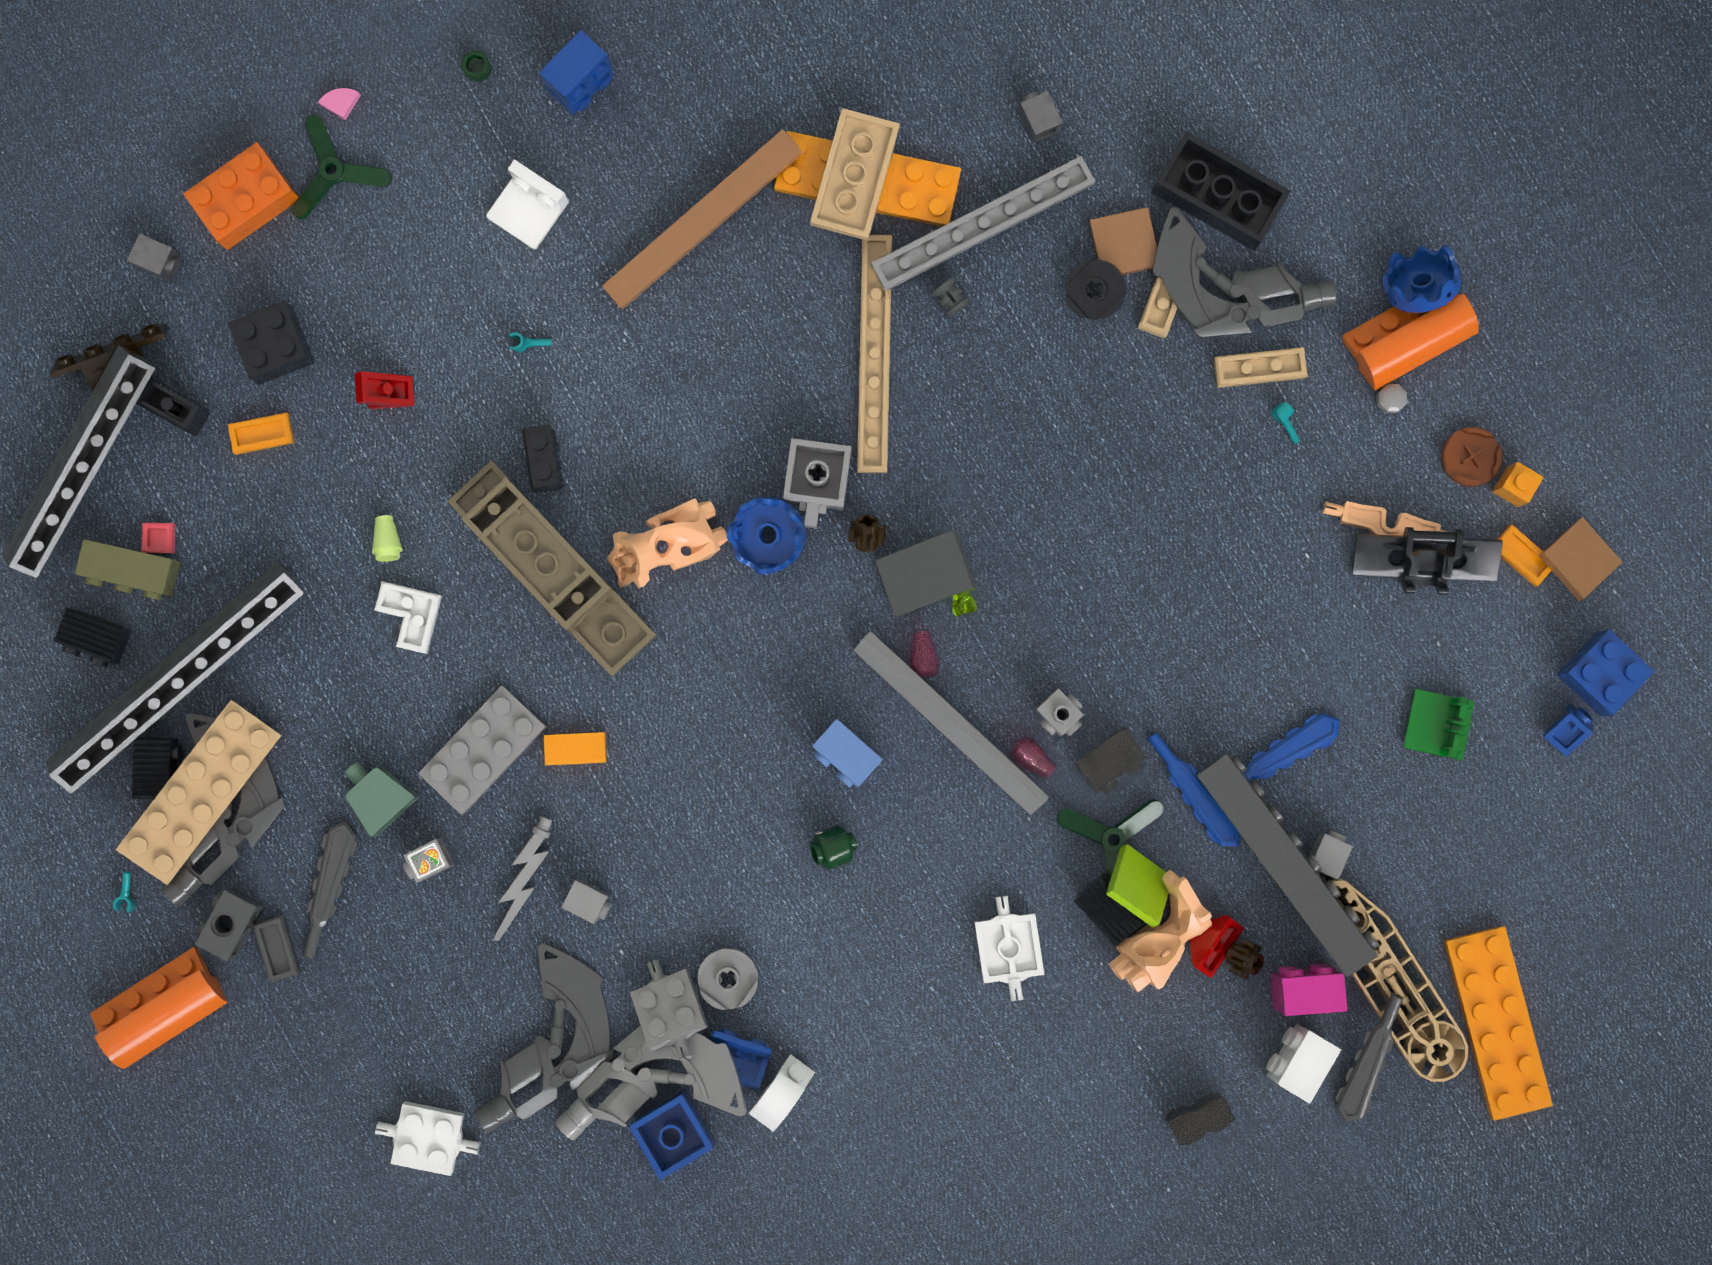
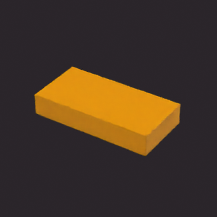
M287 412L228 424L232 451L235 455L295 443L290 415Z
M1512 524L1508 525L1496 539L1503 541L1501 558L1534 587L1539 586L1552 571L1539 557L1543 551Z
M606 732L544 735L545 765L607 763Z

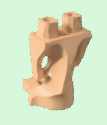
M696 498L648 519L646 524L652 528L649 531L638 534H628L627 532L614 533V549L607 559L616 572L619 588L635 582L639 589L644 587L650 580L649 571L651 569L670 565L673 571L707 560L721 550L720 546L728 541L727 533L722 526L711 530L707 520L716 516L712 502L698 503ZM665 521H672V522H674V523H671V524L662 525V523L665 522ZM661 540L666 541L668 545L667 551L663 554L659 553L656 548L658 541ZM688 547L691 550V554L684 556L681 553V548Z
M1171 870L1167 871L1162 877V881L1170 894L1171 913L1169 918L1161 927V924L1154 928L1147 924L1129 935L1116 946L1120 955L1109 963L1114 974L1121 980L1125 978L1136 992H1140L1149 983L1156 989L1163 988L1171 972L1179 962L1186 942L1201 935L1212 925L1211 913L1202 906L1184 876L1179 878Z

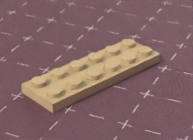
M230 700L115 850L168 885L282 735Z

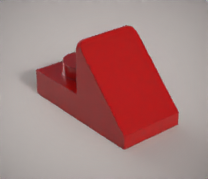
M365 371L354 373L356 403L368 404L369 409L414 406L413 376Z

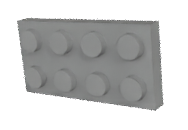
M502 685L418 774L461 815H464L547 726Z

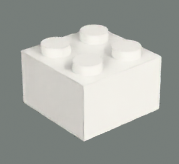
M1296 1023L1294 1028L1290 1027L1282 1038L1284 1045L1279 1054L1275 1053L1270 1058L1266 1069L1269 1070L1266 1076L1310 1104L1341 1049Z

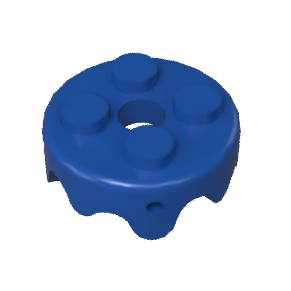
M1443 245L1439 252L1421 246L1410 258H1404L1400 252H1394L1389 258L1386 274L1382 275L1385 295L1390 304L1399 310L1412 313L1428 312L1447 305L1458 294L1462 283L1460 265L1457 264L1451 248L1447 245ZM1428 282L1426 285L1418 286L1420 283Z
M760 497L745 503L738 509L736 517L727 528V539L731 542L735 557L740 563L753 568L757 574H769L789 567L800 557L805 546L806 527L798 510L789 502L776 497ZM766 526H771L776 531V539L772 543L767 542L763 538L762 532Z

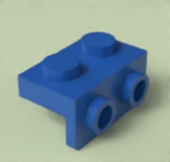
M721 1029L720 1032L713 1030L711 1041L716 1044L724 1043L728 1046L741 1086L759 1091L772 1049L766 1047L767 1044L758 1039H749L747 1041L737 1038L738 1035L730 1030Z

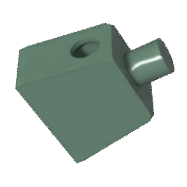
M356 762L344 773L355 785L346 793L345 797L371 837L380 835L420 798L415 791L383 767L377 766L368 773L359 762Z

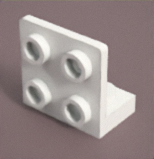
M514 159L508 168L512 179L487 213V218L535 250L569 201L563 191Z

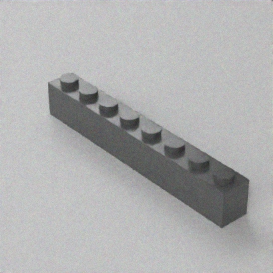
M118 345L1 553L8 567L32 577H38L155 370V367L146 358Z
M1227 753L1198 774V778L1348 978L1378 957L1379 952L1376 948L1380 946L1369 930L1364 933L1357 924L1360 921L1359 916L1350 905L1345 907L1338 898L1342 894L1332 880L1326 882L1319 872L1323 869L1312 854L1307 857L1300 848L1304 843L1293 829L1288 832L1282 824V821L1285 820L1284 816L1274 804L1269 806L1263 796L1266 795V792L1256 779L1251 782L1244 773L1248 768L1237 754L1232 757L1230 753Z

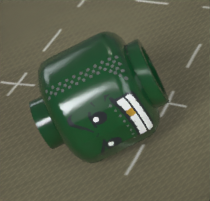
M834 826L817 832L813 837V842H810V852L816 865H821L827 870L850 863L853 859V850L857 849V843L852 832L847 833L841 826Z

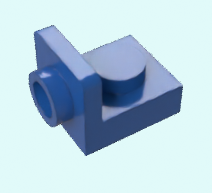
M1569 704L1566 707V713L1544 732V738L1567 757L1593 734V719L1583 708L1579 707L1576 709L1572 704Z

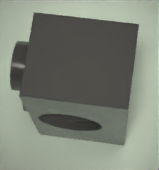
M233 888L226 889L223 893L219 892L212 901L211 908L213 911L209 919H204L197 929L196 935L199 937L195 945L226 962L235 960L253 928L252 925L255 924L265 905ZM225 915L229 916L233 921V927L230 931H226L222 927V919Z

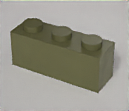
M83 539L75 575L85 577L84 583L102 587L103 582H109L114 584L113 590L132 594V590L135 588L144 590L143 597L161 600L162 595L173 597L181 562Z

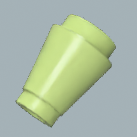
M378 516L375 518L372 553L375 554L376 560L380 562L398 560L403 549L393 516Z

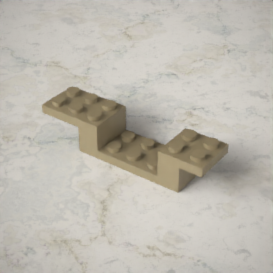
M492 460L447 501L459 513L464 523L566 631L570 632L612 677L657 636L599 573L534 507V504Z

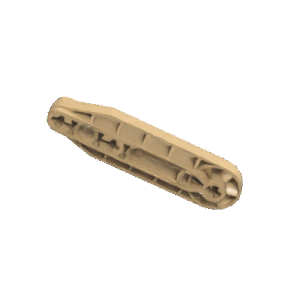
M1333 878L1326 880V882L1332 880L1337 888L1342 889V895L1339 896L1342 902L1350 904L1354 911L1358 913L1360 918L1358 922L1359 927L1364 933L1369 930L1380 945L1376 948L1379 952L1378 957L1364 966L1370 978L1362 983L1356 972L1351 975L1378 1019L1381 1020L1391 996V992L1383 981L1385 978L1395 994L1404 998L1401 1004L1402 1006L1405 1005L1409 1013L1405 1015L1402 1009L1399 1008L1396 1018L1403 1027V1030L1396 1035L1392 1031L1391 1036L1402 1057L1417 1075L1431 1082H1445L1455 1078L1464 1069L1468 1060V1044L1464 1034L1391 919L1347 881ZM1360 899L1364 901L1368 905V907L1365 908L1361 903ZM1373 910L1377 912L1390 929L1381 934L1369 913ZM1392 935L1395 936L1406 956L1400 959L1396 958L1386 942V939ZM1409 961H1411L1423 980L1415 986L1402 967ZM1393 973H1396L1401 983L1407 990L1408 994L1412 998L1413 1002L1417 1006V1009H1412V1007L1409 1004V998L1407 997V995L1404 994L1403 990L1397 983L1395 976L1392 975ZM1373 984L1377 986L1387 1002L1379 1009L1366 990L1367 987ZM1426 987L1439 1008L1432 1012L1419 994ZM1444 1013L1449 1023L1436 1018ZM1424 1018V1021L1417 1023L1414 1027L1412 1026L1416 1021ZM1406 1037L1403 1048L1399 1041ZM1435 1044L1440 1046L1437 1049L1439 1053L1438 1056L1432 1055V1053H1434L1435 1051L1433 1048ZM1418 1048L1419 1053H1411V1049ZM1426 1061L1433 1064L1427 1076L1421 1073ZM1448 1064L1451 1068L1449 1073L1444 1069V1065Z

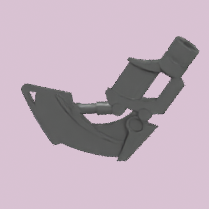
M1172 207L1169 210L1157 246L1153 275L1161 278L1172 301L1183 316L1196 328L1193 332L1199 337L1252 333L1246 322L1257 320L1264 327L1302 320L1304 311L1336 305V290L1331 279L1302 285V283L1287 272L1280 262L1276 263L1277 266L1247 272L1237 270L1232 280L1202 258V254L1207 246L1177 207ZM1176 217L1179 223L1170 229L1172 219ZM1201 271L1214 281L1213 283L1224 291L1231 300H1237L1241 297L1244 303L1225 301L1209 293L1200 284L1199 272ZM1293 294L1297 305L1270 310L1261 300Z
M194 713L186 715L185 719L195 746L217 718ZM199 720L208 724L196 728L195 721ZM266 757L241 788L240 806L232 825L229 826L227 823L234 816L231 801L168 885L165 884L160 889L178 907H181L203 883L212 886L239 858L238 846H241L246 838L252 849L285 807L284 797L279 799L275 778ZM219 839L221 854L201 874L195 868V863Z
M545 943L538 945V958L543 998L555 1001L550 1036L547 1039L539 1035L534 1038L535 1042L505 1062L503 1059L499 1061L502 1074L501 1093L491 1099L490 1102L474 1110L476 1118L487 1134L495 1131L502 1124L507 1123L516 1116L525 1120L558 1098V1087H561L567 1081L570 1082L572 1093L604 1061L610 1062L614 1056V1049L609 1050L610 1031L608 1014L600 989L602 977L574 957ZM548 951L558 956V958L545 959V952ZM566 1009L576 1019L575 1035L565 1058L558 1066H554L552 1059L559 1057L562 1052L563 1023ZM543 1074L542 1091L521 1105L516 1106L511 1095Z

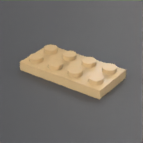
M842 108L810 220L811 226L866 241L869 240L900 129V123Z

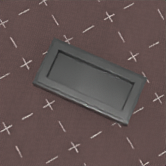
M284 915L252 925L270 983L302 973Z

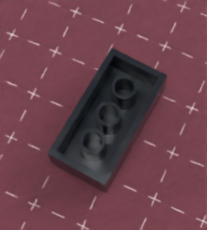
M1185 132L1151 192L1255 251L1291 191L1194 135Z

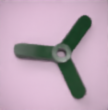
M317 115L307 117L305 128L320 165L318 175L292 206L291 212L297 219L306 218L333 184L344 181L384 187L391 183L392 174L388 169L342 163L336 155L322 118ZM337 167L334 174L328 173L330 168Z
M1156 799L1149 800L1114 827L1105 826L1070 809L1061 810L1057 814L1056 820L1061 827L1101 844L1104 848L1107 877H1110L1113 873L1120 848L1125 845L1128 839L1161 816L1163 805ZM1111 834H1116V843L1110 845L1108 837Z

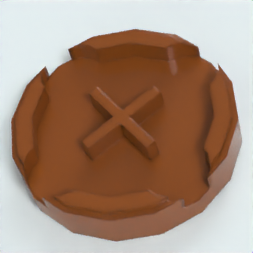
M1480 427L1460 429L1445 440L1441 449V465L1443 470L1454 483L1464 487H1477L1487 483L1498 474L1502 465V449L1500 444L1497 443L1494 439L1495 437L1489 431Z

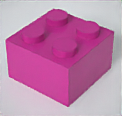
M1326 963L1310 964L1309 970L1297 969V966L1278 967L1279 972L1270 973L1273 1009L1284 1016L1348 1011L1344 973L1334 970V966H1328Z

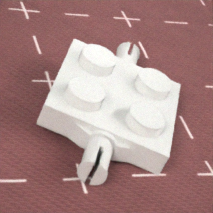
M1002 896L1004 908H1002L1001 897H995L998 915L990 920L974 922L983 983L998 981L1008 983L1010 1001H1016L1015 988L1017 999L1023 1000L1020 981L1031 976L1044 975L1035 913L1023 915L1010 914L1008 896Z
M407 1101L402 1104L400 1118L396 1125L378 1121L375 1130L376 1135L393 1137L394 1149L391 1164L451 1176L454 1171L455 1160L460 1151L478 1155L481 1142L463 1139L462 1124L465 1113Z

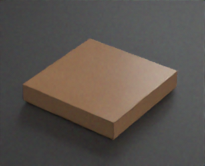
M1148 207L1089 220L1097 259L1114 264L1123 275L1153 269L1157 245Z
M1583 517L1577 519L1539 555L1578 601L1586 598L1622 563L1619 557Z

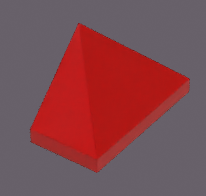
M1227 915L1211 919V927L1201 935L1190 939L1192 966L1211 979L1225 959L1229 947L1237 941L1245 929Z

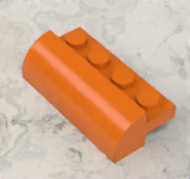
M1462 293L1461 295L1457 294L1447 305L1428 312L1412 313L1392 307L1342 335V342L1358 362V370L1375 391L1476 335L1479 325L1470 301Z
M193 947L91 1012V1018L98 1032L94 1037L108 1059L116 1066L125 1069L227 1004L228 1001L217 977L210 974L200 950Z

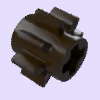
M861 515L856 521H851L848 541L855 542V547L859 551L872 552L877 549L878 545L883 546L886 526L879 525L878 518L873 515Z
M1242 939L1241 945L1233 943L1226 953V963L1231 965L1229 972L1246 980L1249 974L1257 975L1264 964V955L1259 953L1261 947L1246 939Z

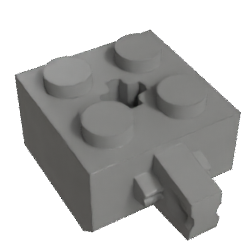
M791 438L783 500L790 504L800 505L799 511H806L804 523L806 528L817 529L819 513L826 514L827 509L844 511L852 446ZM816 468H820L822 474L826 475L821 477L819 481H814L813 476L810 475V473H815Z

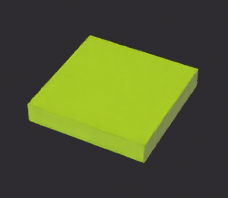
M1126 844L1119 850L1106 895L1154 928L1161 922L1169 894L1162 881V877L1166 872Z

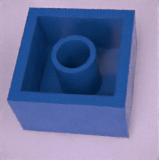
M582 30L539 72L547 92L572 115L578 110L580 112L583 111L590 104L591 96L598 89H605L611 82L612 75L614 74L608 55Z
M1608 629L1596 632L1559 671L1557 676L1600 716H1613L1655 671L1616 634Z
M685 1089L632 1120L629 1125L631 1132L659 1180L664 1179L712 1150L716 1143Z

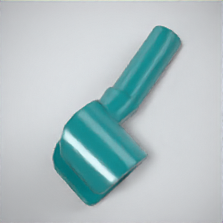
M512 332L508 336L512 339L520 338L518 346H509L510 349L518 353L524 352L527 347L552 346V339L526 338L518 332Z
M1281 402L1274 408L1272 416L1283 425L1293 444L1300 442V439L1288 419L1294 413V409L1287 402Z
M130 871L123 872L120 896L113 901L115 911L121 910L123 900L128 904L127 913L134 911L136 907L135 899L130 896Z

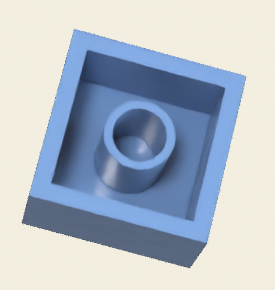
M838 719L830 725L812 746L817 750L813 756L825 767H828L830 764L834 765L840 771L836 776L849 788L853 784L859 788L883 760Z

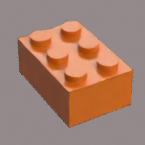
M258 142L183 193L215 240L227 251L288 209L299 198L269 154Z

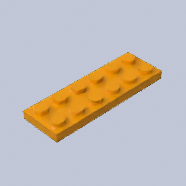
M787 131V134L802 150L803 154L776 177L774 190L816 200L833 140ZM893 153L876 213L940 227L950 223L961 168Z
M1498 926L1443 940L1490 1119L1495 1121L1553 1106L1506 927Z

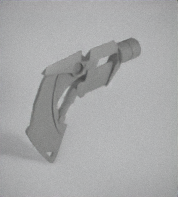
M640 1025L612 1048L621 1052V1056L612 1063L604 1061L577 1088L578 1098L555 1121V1124L566 1137L573 1141L596 1118L608 1120L626 1127L627 1124L625 1122L650 1097L654 1098L658 1094L657 1083L692 1085L694 1099L737 1116L745 1115L746 1108L739 1076L728 1046L724 1043L716 1044L697 1032L686 1040L692 1057L681 1061L688 1074L652 1068H642L638 1074L635 1073L634 1070L653 1060L674 1059L679 1061L675 1045H665L654 1051L649 1050ZM609 1078L621 1080L622 1082L597 1108L589 1101V1098ZM735 1094L738 1102L737 1108L731 1106Z

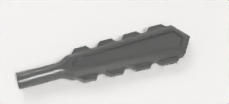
M347 821L329 828L328 833L323 837L321 847L324 849V854L319 857L316 868L319 871V877L314 879L312 886L315 895L313 899L309 900L307 908L310 912L311 927L303 952L304 957L315 958L322 929L328 923L329 918L335 916L337 910L335 900L341 897L344 889L341 882L344 877L348 876L351 868L349 859L355 855L358 847V842L356 841L357 834Z
M1391 994L1380 1022L1374 1026L1373 1030L1367 1031L1363 1039L1366 1045L1364 1048L1358 1049L1354 1058L1356 1065L1350 1067L1345 1076L1346 1086H1341L1335 1097L1337 1101L1336 1108L1344 1122L1362 1119L1364 1114L1370 1111L1373 1102L1370 1097L1371 1093L1377 1091L1380 1083L1378 1073L1384 1071L1387 1063L1384 1057L1385 1053L1391 1052L1394 1043L1391 1038V1027L1404 999L1398 994Z

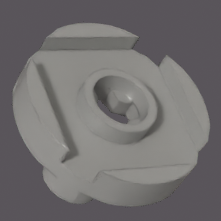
M721 948L709 954L699 967L698 986L701 996L708 1004L721 1010L744 1006L752 999L757 990L759 972L752 958L745 952L736 948ZM722 972H734L733 978L737 981L734 986L732 984H728L726 987L721 984L723 978L720 974Z

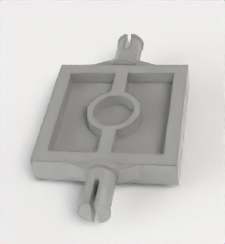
M653 960V963H647L652 981L646 986L630 992L648 1049L654 1051L665 1045H675L679 1061H685L686 1058L690 1059L692 1057L686 1040L694 1033L708 1028L689 971L683 969L671 975H663L660 961Z

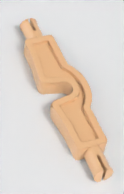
M1325 501L1324 509L1322 510L1323 514L1340 517L1339 521L1342 524L1367 529L1373 535L1403 536L1405 527H1413L1414 530L1448 532L1440 530L1441 524L1423 520L1408 513H1400L1394 528H1388L1386 526L1387 511L1385 508L1361 505L1349 501L1345 502L1343 506ZM1424 543V544L1435 545L1436 543Z

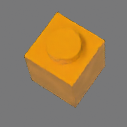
M1515 462L1506 467L1492 492L1516 507H1520L1530 502L1544 477L1520 462Z

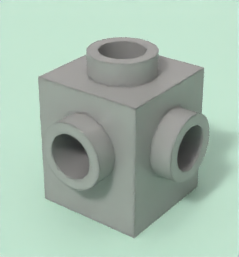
M1059 688L1034 710L1043 719L1040 725L1051 736L1055 733L1058 736H1063L1065 733L1071 736L1082 725L1079 719L1084 716L1080 711L1083 707L1072 694L1066 697ZM1059 709L1065 713L1063 720L1057 717Z

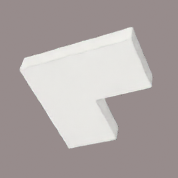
M382 581L374 610L403 617L396 647L428 654L442 596Z

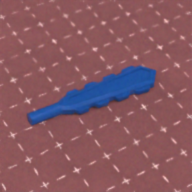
M1324 713L1320 715L1313 714L1304 720V725L1301 728L1294 727L1286 732L1285 739H1276L1270 743L1266 752L1258 751L1252 755L1251 762L1246 766L1248 769L1244 773L1250 780L1261 777L1268 779L1275 775L1276 769L1281 768L1285 770L1294 764L1295 759L1304 760L1313 755L1314 749H1324L1332 745L1333 739L1338 737L1340 719Z
M1157 732L1151 735L1148 741L1167 764L1170 774L1169 781L1173 787L1180 788L1182 791L1180 797L1186 805L1193 807V816L1198 823H1204L1206 826L1205 833L1211 842H1217L1219 846L1238 847L1241 834L1196 776L1197 770L1194 766L1177 758Z

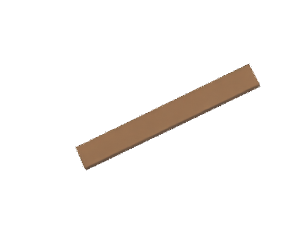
M782 129L602 285L604 290L622 310L626 308L803 154L802 150Z

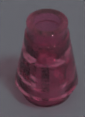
M921 631L913 633L911 669L920 677L937 675L940 662L931 638V632Z
M1024 736L1010 753L1015 758V763L1042 776L1044 779H1047L1056 768V764L1052 762L1034 738L1030 740Z

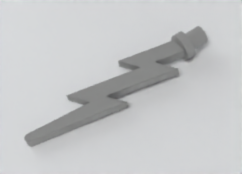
M541 816L538 825L532 829L534 834L511 864L526 863L498 901V903L513 900L494 935L495 941L501 939L535 888L534 886L523 889L549 853V850L537 853L535 851L545 838L548 839L551 834L548 830L553 820Z

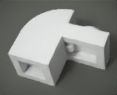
M790 1054L771 1083L762 1092L749 1114L774 1132L801 1097L815 1072Z

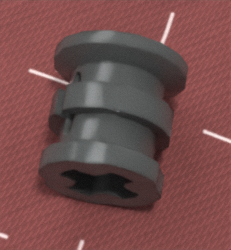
M956 277L947 280L932 293V297H939L941 300L939 304L942 308L946 307L948 309L947 314L949 317L960 312L971 302L969 297H964V290L955 285ZM948 292H950V294L952 295V297L956 300L955 303L953 302V300L951 299V297L948 295Z

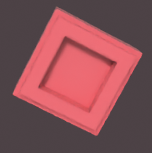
M142 523L141 552L147 554H175L176 524Z

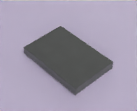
M957 529L875 560L895 617L977 587Z

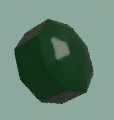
M473 50L463 56L461 68L468 80L481 82L489 77L492 65L485 53Z

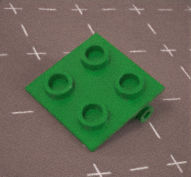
M1415 689L1403 748L1463 761L1475 702L1469 701L1468 698H1456Z

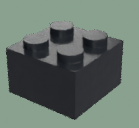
M285 301L228 322L248 377L259 385L315 363L295 310Z

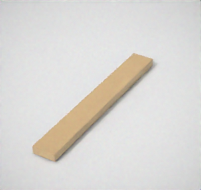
M870 235L868 241L862 239L857 473H887L891 289L884 292L871 268V263L892 253V235Z

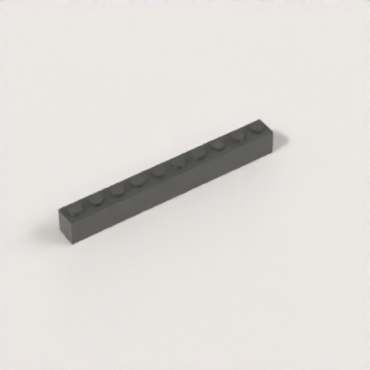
M279 560L276 561L47 759L49 776L70 794L76 791L302 596L304 590L300 581Z

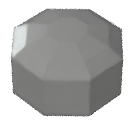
M1386 384L1376 394V405L1384 413H1397L1407 404V392L1399 384Z

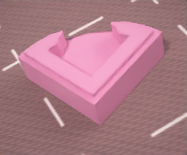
M339 88L326 93L318 103L346 120L361 95L352 89Z

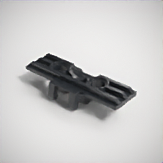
M1405 527L1403 536L1356 534L1351 574L1357 576L1402 577L1401 585L1405 593H1415V586H1434L1437 594L1448 595L1447 579L1497 582L1503 541L1464 539L1461 529H1454L1453 532L1418 531L1414 530L1413 527ZM1413 543L1447 544V547L1445 549L1413 548ZM1393 550H1401L1405 554L1403 560L1399 563H1391L1388 560V556ZM1461 553H1464V561L1458 566H1453L1455 560L1461 558Z

